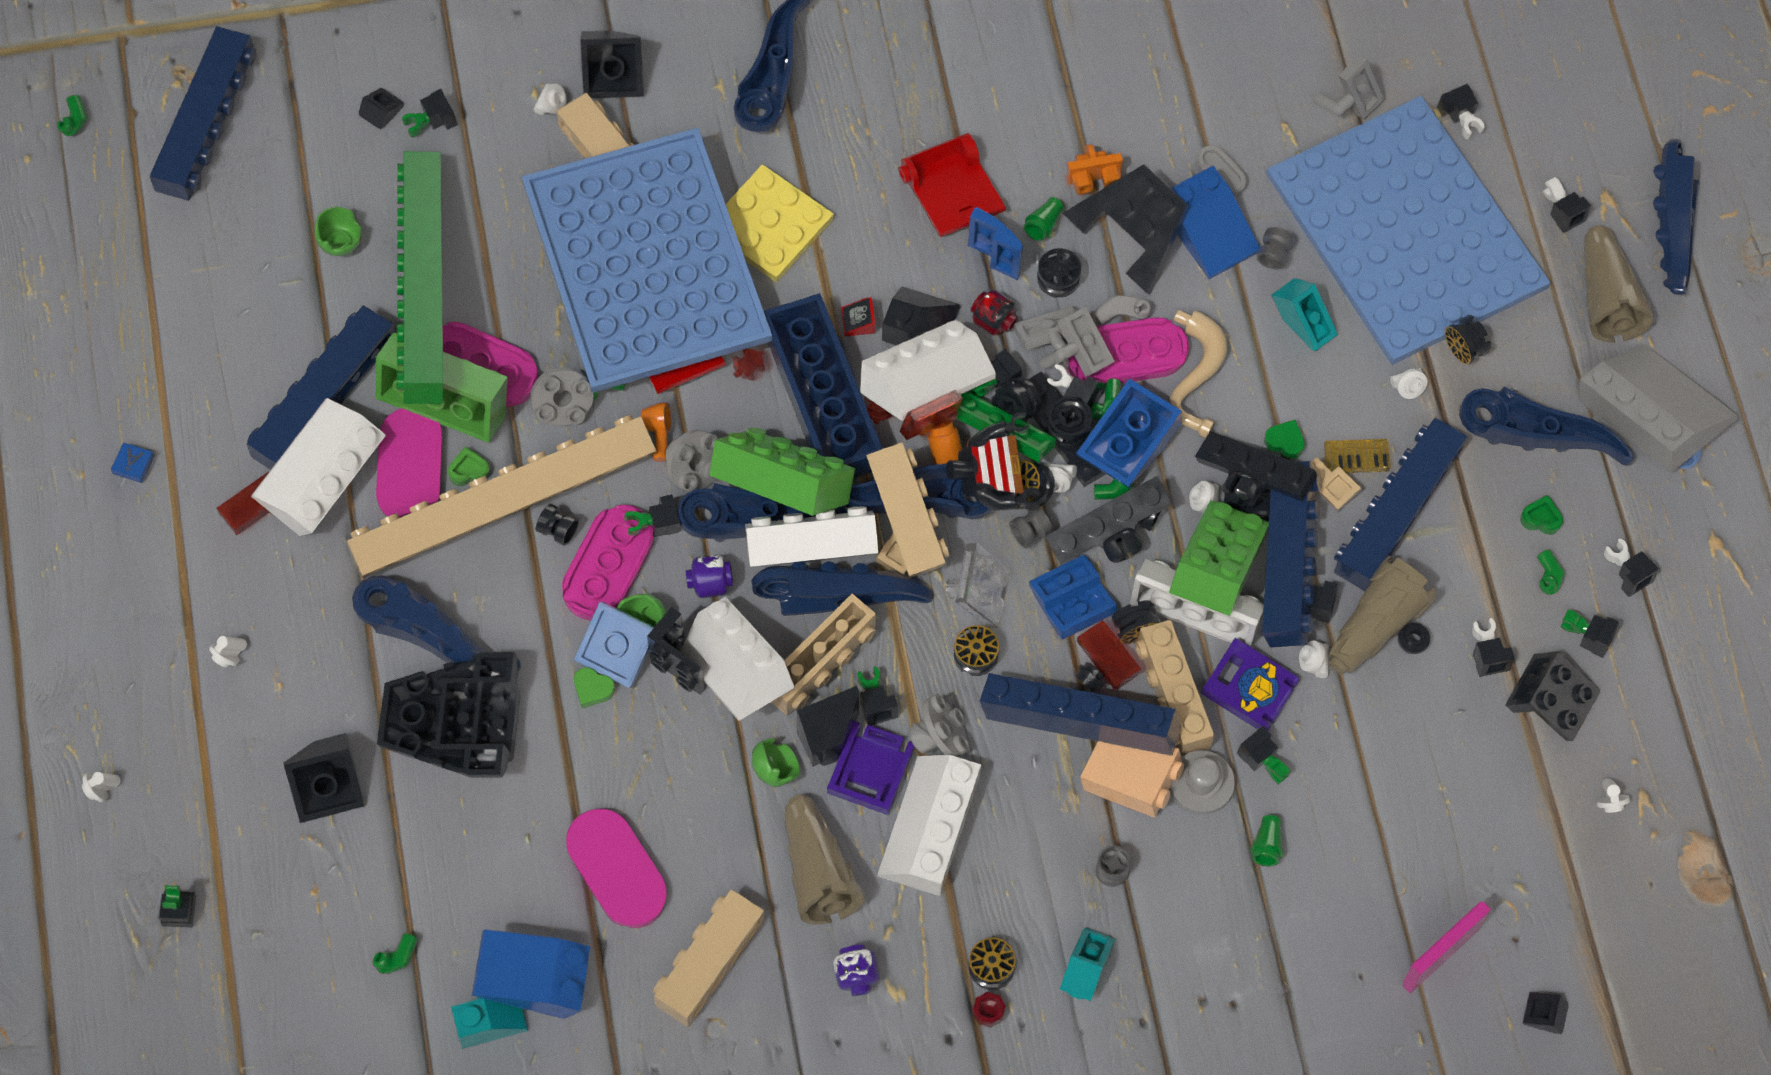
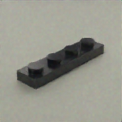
M1041 371L1027 380L1036 387L1041 398L1040 411L1033 417L1041 429L1049 434L1047 430L1049 409L1055 401L1060 399V396L1052 385L1048 383L1047 378ZM1084 442L1072 447L1061 446L1056 443L1055 448L1067 465H1076V477L1083 487L1106 475L1077 456L1076 453Z

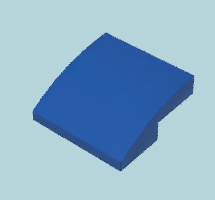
M975 207L970 215L968 246L991 256V269L1018 280L1021 271L1023 245L1002 222L989 213Z
M1085 554L1029 581V586L1061 640L1113 615L1117 611L1116 603L1101 584L1100 575Z

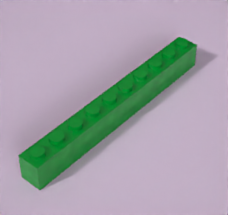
M404 151L403 164L397 163V182H403V186H397V204H403V208H397V226L403 227V231H397V249H403V253H397V272H403V277L397 276V295H403V300H397V319H403V323H397V342H404V347H397V366H404V371H397V391H404V404H442L441 152Z

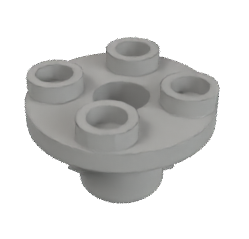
M558 367L543 373L535 381L531 389L530 401L533 411L540 421L553 426L577 425L585 419V415L590 410L593 403V393L587 377L582 372L574 368Z
M691 430L669 444L666 449L667 472L669 479L677 488L685 492H691L695 489H704L713 481L719 480L709 476L715 439H718L715 435L704 430Z
M940 694L926 699L922 706L924 720L917 724L912 722L913 726L910 728V738L914 747L924 754L928 752L933 754L939 748L945 755L956 757L969 751V743L965 738L962 728L965 725V718L958 708L952 709Z
M1205 750L1192 751L1181 756L1182 763H1184L1182 775L1178 781L1173 780L1170 787V793L1176 805L1180 809L1194 814H1211L1225 808L1233 794L1235 785L1234 774L1229 764L1221 756Z

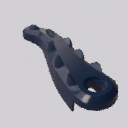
M786 0L770 17L758 56L747 75L738 85V95L734 104V117L742 128L752 132L768 131L781 120L792 78L794 25L799 14L812 0ZM753 108H762L766 113L758 117L753 116L750 111Z
M1670 139L1664 145L1662 164L1656 165L1653 170L1655 177L1660 180L1659 196L1653 200V206L1657 211V217L1660 219V228L1656 231V239L1663 247L1664 257L1660 261V267L1667 272V279L1663 282V285L1670 289V292L1674 295L1686 294L1688 287L1699 180H1693L1695 158L1693 156H1683L1680 139Z
M1505 386L1499 392L1484 388L1473 390L1465 396L1459 408V416L1464 427L1472 434L1487 439L1489 444L1492 445L1503 443L1520 446L1525 451H1532L1536 448L1556 449L1557 452H1565L1569 449L1597 450L1609 455L1625 466L1629 465L1634 459L1628 446L1604 425L1583 416L1545 407L1515 393ZM1476 409H1487L1491 414V420H1481L1476 414Z
M947 463L912 469L916 480L923 479L928 496L923 498L927 510L933 508L934 513L945 514L948 518L962 517L972 520L983 518L992 511L978 501L972 503L964 499L961 479H948L946 475ZM875 480L852 485L849 503L844 505L845 507L864 506L867 507V511L887 515Z
M717 483L713 484L712 489H695L687 493L681 499L677 512L680 525L684 531L691 536L702 539H714L716 542H722L725 539L745 538V524L752 523V518L771 517V521L784 520V515L802 513L803 518L816 517V515L812 516L756 493ZM844 506L832 509L835 510V514L848 513L847 508ZM699 508H705L710 511L712 517L707 521H699L694 516V512Z
M804 561L794 562L791 566L777 565L764 568L751 580L752 590L756 596L780 601L781 614L783 616L832 612L851 594H854L866 606L894 601H913L919 603H930L932 601L931 590L919 579L900 575L894 570H871L864 563H857L852 569H839L831 561L824 562L820 568H808Z
M378 575L361 581L355 588L352 597L354 611L360 620L372 626L378 634L395 637L420 646L447 663L454 662L455 665L473 660L472 655L486 652L444 614L436 604L430 602L402 582L400 583L390 577ZM380 592L387 596V600L382 606L376 607L369 603L370 597L375 593ZM516 659L517 670L519 671L521 668V664L519 659Z

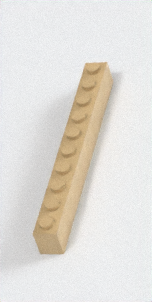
M631 415L614 421L616 427L605 432L603 427L594 429L585 434L586 440L575 444L573 439L556 446L557 452L546 456L544 451L527 458L529 464L517 468L515 464L498 470V477L489 481L486 476L468 483L470 489L458 493L457 488L439 495L441 501L429 505L427 501L410 507L411 513L399 518L398 513L380 520L382 526L373 530H369V527L365 526L351 532L352 538L347 540L346 543L361 578L653 455L656 450L641 416L635 419Z

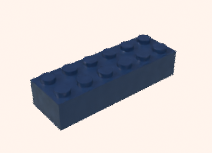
M818 293L765 310L764 314L772 334V341L767 343L808 447L817 450L818 455L842 459L844 461L843 464L855 468L853 478L871 473L872 470L866 455L883 448L821 294Z

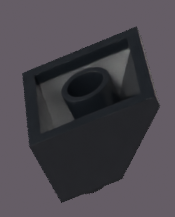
M612 30L582 31L580 44L583 94L587 93L590 98L644 97L641 36Z
M901 287L892 298L882 323V341L897 346L925 332L954 321L960 304Z
M857 686L796 710L797 734L812 767L818 764L826 766L838 760L851 727L859 715V689Z
M346 733L313 741L283 762L300 823L364 807L359 780Z

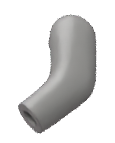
M1122 295L1113 296L1091 313V318L1098 326H1101L1115 316L1145 319L1150 314L1151 305L1147 300Z

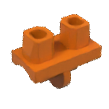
M1093 144L1085 145V154L1075 155L1076 161L1067 162V185L1072 184L1077 195L1088 194L1093 191V180L1102 179L1105 188L1121 178L1123 162L1121 153L1106 155L1105 150L1095 152Z

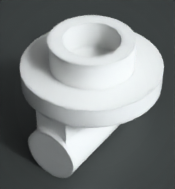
M545 84L533 109L534 112L539 115H544L545 113L557 114L556 111L566 105L564 89L558 84Z
M1421 368L1410 369L1404 373L1390 376L1392 387L1396 388L1399 394L1406 399L1420 396L1427 387V378Z
M1045 463L1044 465L1052 471L1054 476L1055 488L1053 492L1062 493L1070 488L1073 477L1076 476V465Z
M1201 481L1195 485L1189 495L1191 508L1197 512L1204 513L1210 500L1218 502L1219 485L1211 484L1207 481Z
M220 636L217 639V643H212L209 648L213 654L211 658L222 667L227 668L229 665L237 666L240 661L238 655L246 649L247 643L242 638Z
M1317 641L1308 642V645H1305L1299 653L1301 669L1308 673H1313L1319 678L1328 677L1329 645Z
M87 772L82 778L83 792L89 799L103 802L108 798V789L118 787L120 784V777L118 775L103 772Z
M1607 778L1603 780L1602 788L1605 790L1606 797L1596 801L1597 807L1604 808L1607 813L1624 810V805L1630 802L1629 796L1619 795L1620 788L1612 779Z

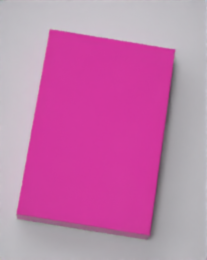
M1483 901L1479 902L1411 965L1402 982V986L1411 994L1480 930L1491 909Z

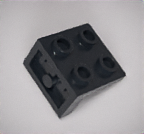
M671 607L647 635L651 664L658 671L664 674L668 671L677 678L676 682L686 691L691 692L694 690L701 695L705 690L703 669L679 652L685 642L682 614Z
M1559 652L1538 653L1532 656L1505 706L1513 713L1535 712L1564 740L1573 741L1598 697L1600 690Z

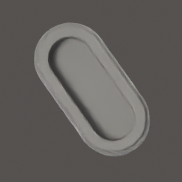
M1212 145L1201 148L1196 157L1197 170L1202 172L1214 165L1230 187L1234 197L1241 195L1246 186L1245 173L1221 148Z

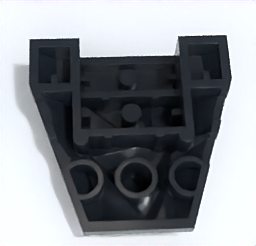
M481 652L472 655L473 660L457 665L454 662L443 664L444 669L428 674L421 671L384 683L377 745L469 778H502L507 770L508 762L514 758L520 705L515 653Z

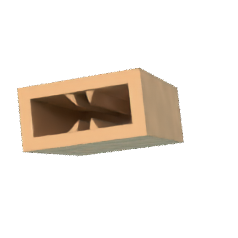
M1098 741L1080 778L1084 791L1155 818L1159 809L1166 807L1170 798L1169 789L1173 780L1178 781L1181 777L1184 763H1182L1178 748H1174L1173 755L1170 756Z

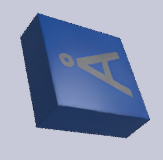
M123 442L112 465V474L142 483L154 458L153 452Z

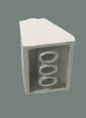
M954 320L863 360L860 393L903 421L995 379L996 372L977 333L961 322Z
M327 398L251 497L299 536L311 534L386 435L363 415Z
M860 506L848 508V513L835 514V510H829L817 514L816 517L803 518L802 513L786 514L783 516L784 520L771 521V517L752 518V523L745 524L749 565L752 567L878 553L875 515L873 511H867V507Z
M1147 559L1144 561L1134 581L1130 600L1131 605L1139 606L1138 601H1151L1154 603L1156 608L1155 614L1230 643H1232L1234 638H1237L1251 647L1263 618L1264 604L1257 598L1250 595H1239L1230 616L1169 593L1176 570L1171 569L1168 564L1162 561L1152 562Z
M726 597L698 612L680 652L703 669L704 682L738 721L795 688L783 658Z
M952 755L917 757L877 877L937 896L941 895L980 778L981 764Z

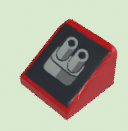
M872 297L864 298L841 307L844 337L875 334Z

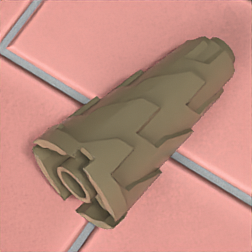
M1603 225L1593 226L1588 230L1584 238L1586 300L1590 329L1593 336L1600 341L1616 343L1614 336L1622 335L1624 342L1648 330L1653 323L1651 316L1653 317L1652 310L1642 288L1638 285L1631 265H1628L1623 251L1617 244L1613 231Z
M1387 556L1370 579L1372 582L1359 600L1357 608L1339 631L1340 636L1328 653L1330 658L1328 664L1339 674L1343 675L1345 672L1351 674L1368 657L1371 659L1391 637L1393 638L1413 618L1416 620L1436 599L1437 593L1434 587L1427 592L1423 587L1428 583V580L1403 560L1396 558L1391 564L1392 556Z
M806 795L792 797L785 807V825L789 839L788 851L793 869L792 882L800 919L812 925L832 923L830 915L838 913L840 920L856 912L864 903L865 899L862 889L856 880L850 863L845 861L836 837L832 836L814 800Z

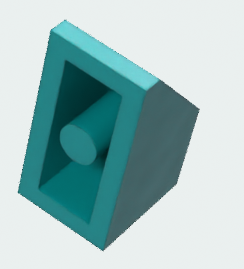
M1293 278L1271 295L1283 321L1312 351H1317L1338 335L1314 283Z
M1084 927L1071 954L1059 990L1067 992L1073 998L1091 1001L1115 939Z
M482 998L451 1006L462 1049L528 1031L522 1008Z

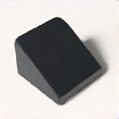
M379 88L362 98L358 113L360 117L378 129H382L402 109L404 102L385 89Z
M1529 992L1522 1023L1526 1026L1554 1034H1562L1569 1005L1561 995Z

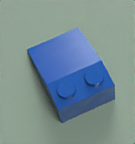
M1214 165L1171 188L1190 205L1177 236L1209 280L1258 253L1260 247L1230 187Z
M1129 378L1076 454L1130 488L1164 450L1182 424V411Z
M485 929L482 931L472 996L562 1019L570 1017L581 1011L590 946L560 938Z

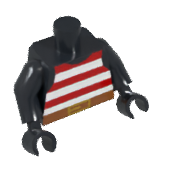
M1022 412L1014 414L1009 423L1002 421L981 429L967 441V447L959 451L958 460H950L946 465L948 479H961L963 493L966 496L975 497L976 501L993 511L1019 509L1020 505H1024L1026 509L1034 511L1040 506L1039 502L1027 501L1028 497L1038 496L1040 493L1038 489L1033 487L1023 490L1015 435H1010L1012 431L1023 434L1029 430V425L1022 428L1015 426L1017 419L1026 417V414Z

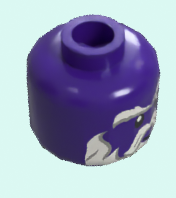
M718 554L694 558L691 569L686 570L688 589L694 588L695 594L699 598L726 595L729 587L733 586L730 561H725L723 556Z
M863 944L840 949V955L833 960L838 987L844 991H851L852 996L870 993V986L875 985L880 980L875 953L870 949H865Z

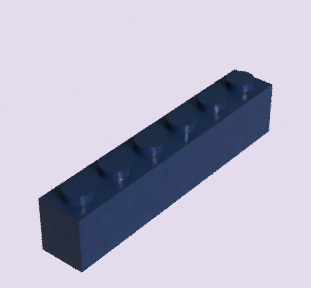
M216 26L149 176L155 192L189 201L193 191L198 190L204 165L207 166L211 161L214 142L222 136L225 117L233 111L236 92L243 88L246 69L248 65L251 66L254 63L256 49L253 47L250 35Z
M364 305L357 313H352L346 320L342 331L330 338L326 345V350L321 356L314 358L310 362L305 375L300 381H295L289 387L284 400L271 408L267 420L262 426L255 428L251 432L246 443L250 456L271 470L325 399L328 398L340 405L376 363L377 355L392 333H395L393 324Z
M1435 417L1429 426L1422 425L1414 441L1418 442L1414 449L1407 448L1398 462L1401 468L1397 474L1391 472L1382 486L1385 489L1381 497L1375 495L1366 509V512L1370 514L1365 521L1361 519L1357 521L1350 533L1353 539L1349 545L1343 543L1335 554L1334 560L1337 561L1334 570L1335 574L1361 590L1366 591L1372 582L1370 579L1387 556L1393 554L1462 451L1467 439L1466 435Z
M1310 461L1296 462L1313 469ZM1317 473L1318 476L1303 502L1271 490L1262 634L1270 648L1308 645V635L1313 632V617L1310 613V604L1315 602V590L1311 582L1312 576H1315L1317 572L1313 548L1318 546L1315 519L1320 517L1319 503L1316 500V493L1321 491V477L1319 473Z
M989 673L979 701L988 720L1170 756L1173 755L1181 729L1178 715L1174 708Z

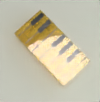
M1387 439L1331 440L1324 442L1325 465L1331 472L1338 466L1345 473L1389 472L1390 470Z

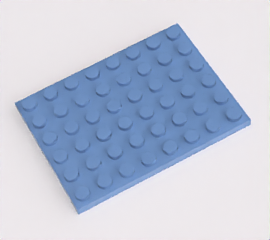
M1422 96L1282 161L1266 171V175L1391 365L1445 340V328L1451 324L1457 325L1459 320L1466 315L1474 316L1472 321L1475 323L1481 322L1547 290L1550 286V281Z
M698 128L522 176V183L592 393L772 341L769 325Z

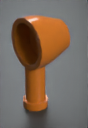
M667 402L654 404L641 411V418L646 429L655 432L656 452L653 454V460L657 462L666 461L667 434L671 430V411Z

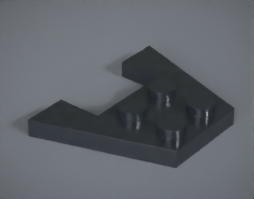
M1143 164L1062 214L1082 233L1087 234L1106 212L1146 250L1126 274L1142 290L1150 295L1190 205L1148 166Z

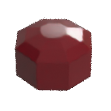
M985 992L976 997L972 1014L979 1025L991 1028L1002 1022L1006 1005L1000 995Z

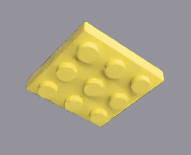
M763 164L726 203L745 261L776 283L834 220L832 212Z

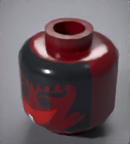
M997 290L980 293L970 310L973 313V322L993 336L1000 335L1004 331L1009 333L1018 320V317L1015 316L1017 309L1015 302Z

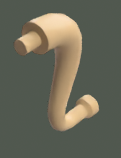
M1178 310L1174 321L1187 326L1185 333L1197 339L1202 344L1204 351L1200 363L1172 391L1169 403L1182 411V425L1196 430L1199 436L1206 438L1209 432L1212 431L1215 422L1207 418L1202 420L1188 414L1182 409L1181 403L1188 394L1212 377L1220 368L1227 354V340L1222 328L1205 314L1195 310L1190 315Z

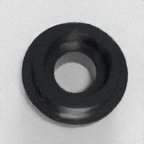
M1408 623L1398 633V644L1406 653L1420 654L1429 646L1430 634L1421 624ZM1412 633L1419 636L1420 640L1413 641L1410 639L1409 635Z
M1089 663L1087 667L1083 664L1078 666L1080 670L1075 676L1093 692L1099 687L1103 688L1105 686L1101 681L1105 675L1093 664Z

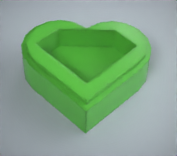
M467 447L463 448L448 467L449 479L456 486L467 485L469 482L486 476L488 479L490 475L488 462Z
M588 667L579 669L574 675V685L582 709L608 701L614 695V682L610 677L598 675L595 670Z

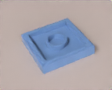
M599 602L574 661L592 668L596 672L606 675L628 688H633L649 653L647 635L654 627L605 602Z

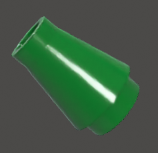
M1050 197L1047 202L1025 218L1024 224L1026 234L1036 241H1042L1044 238L1050 237L1059 215L1064 209L1063 203L1055 197Z
M1266 815L1262 817L1260 828L1250 849L1253 855L1252 859L1258 865L1266 867L1275 866L1279 863V859L1283 857L1281 819L1277 816Z

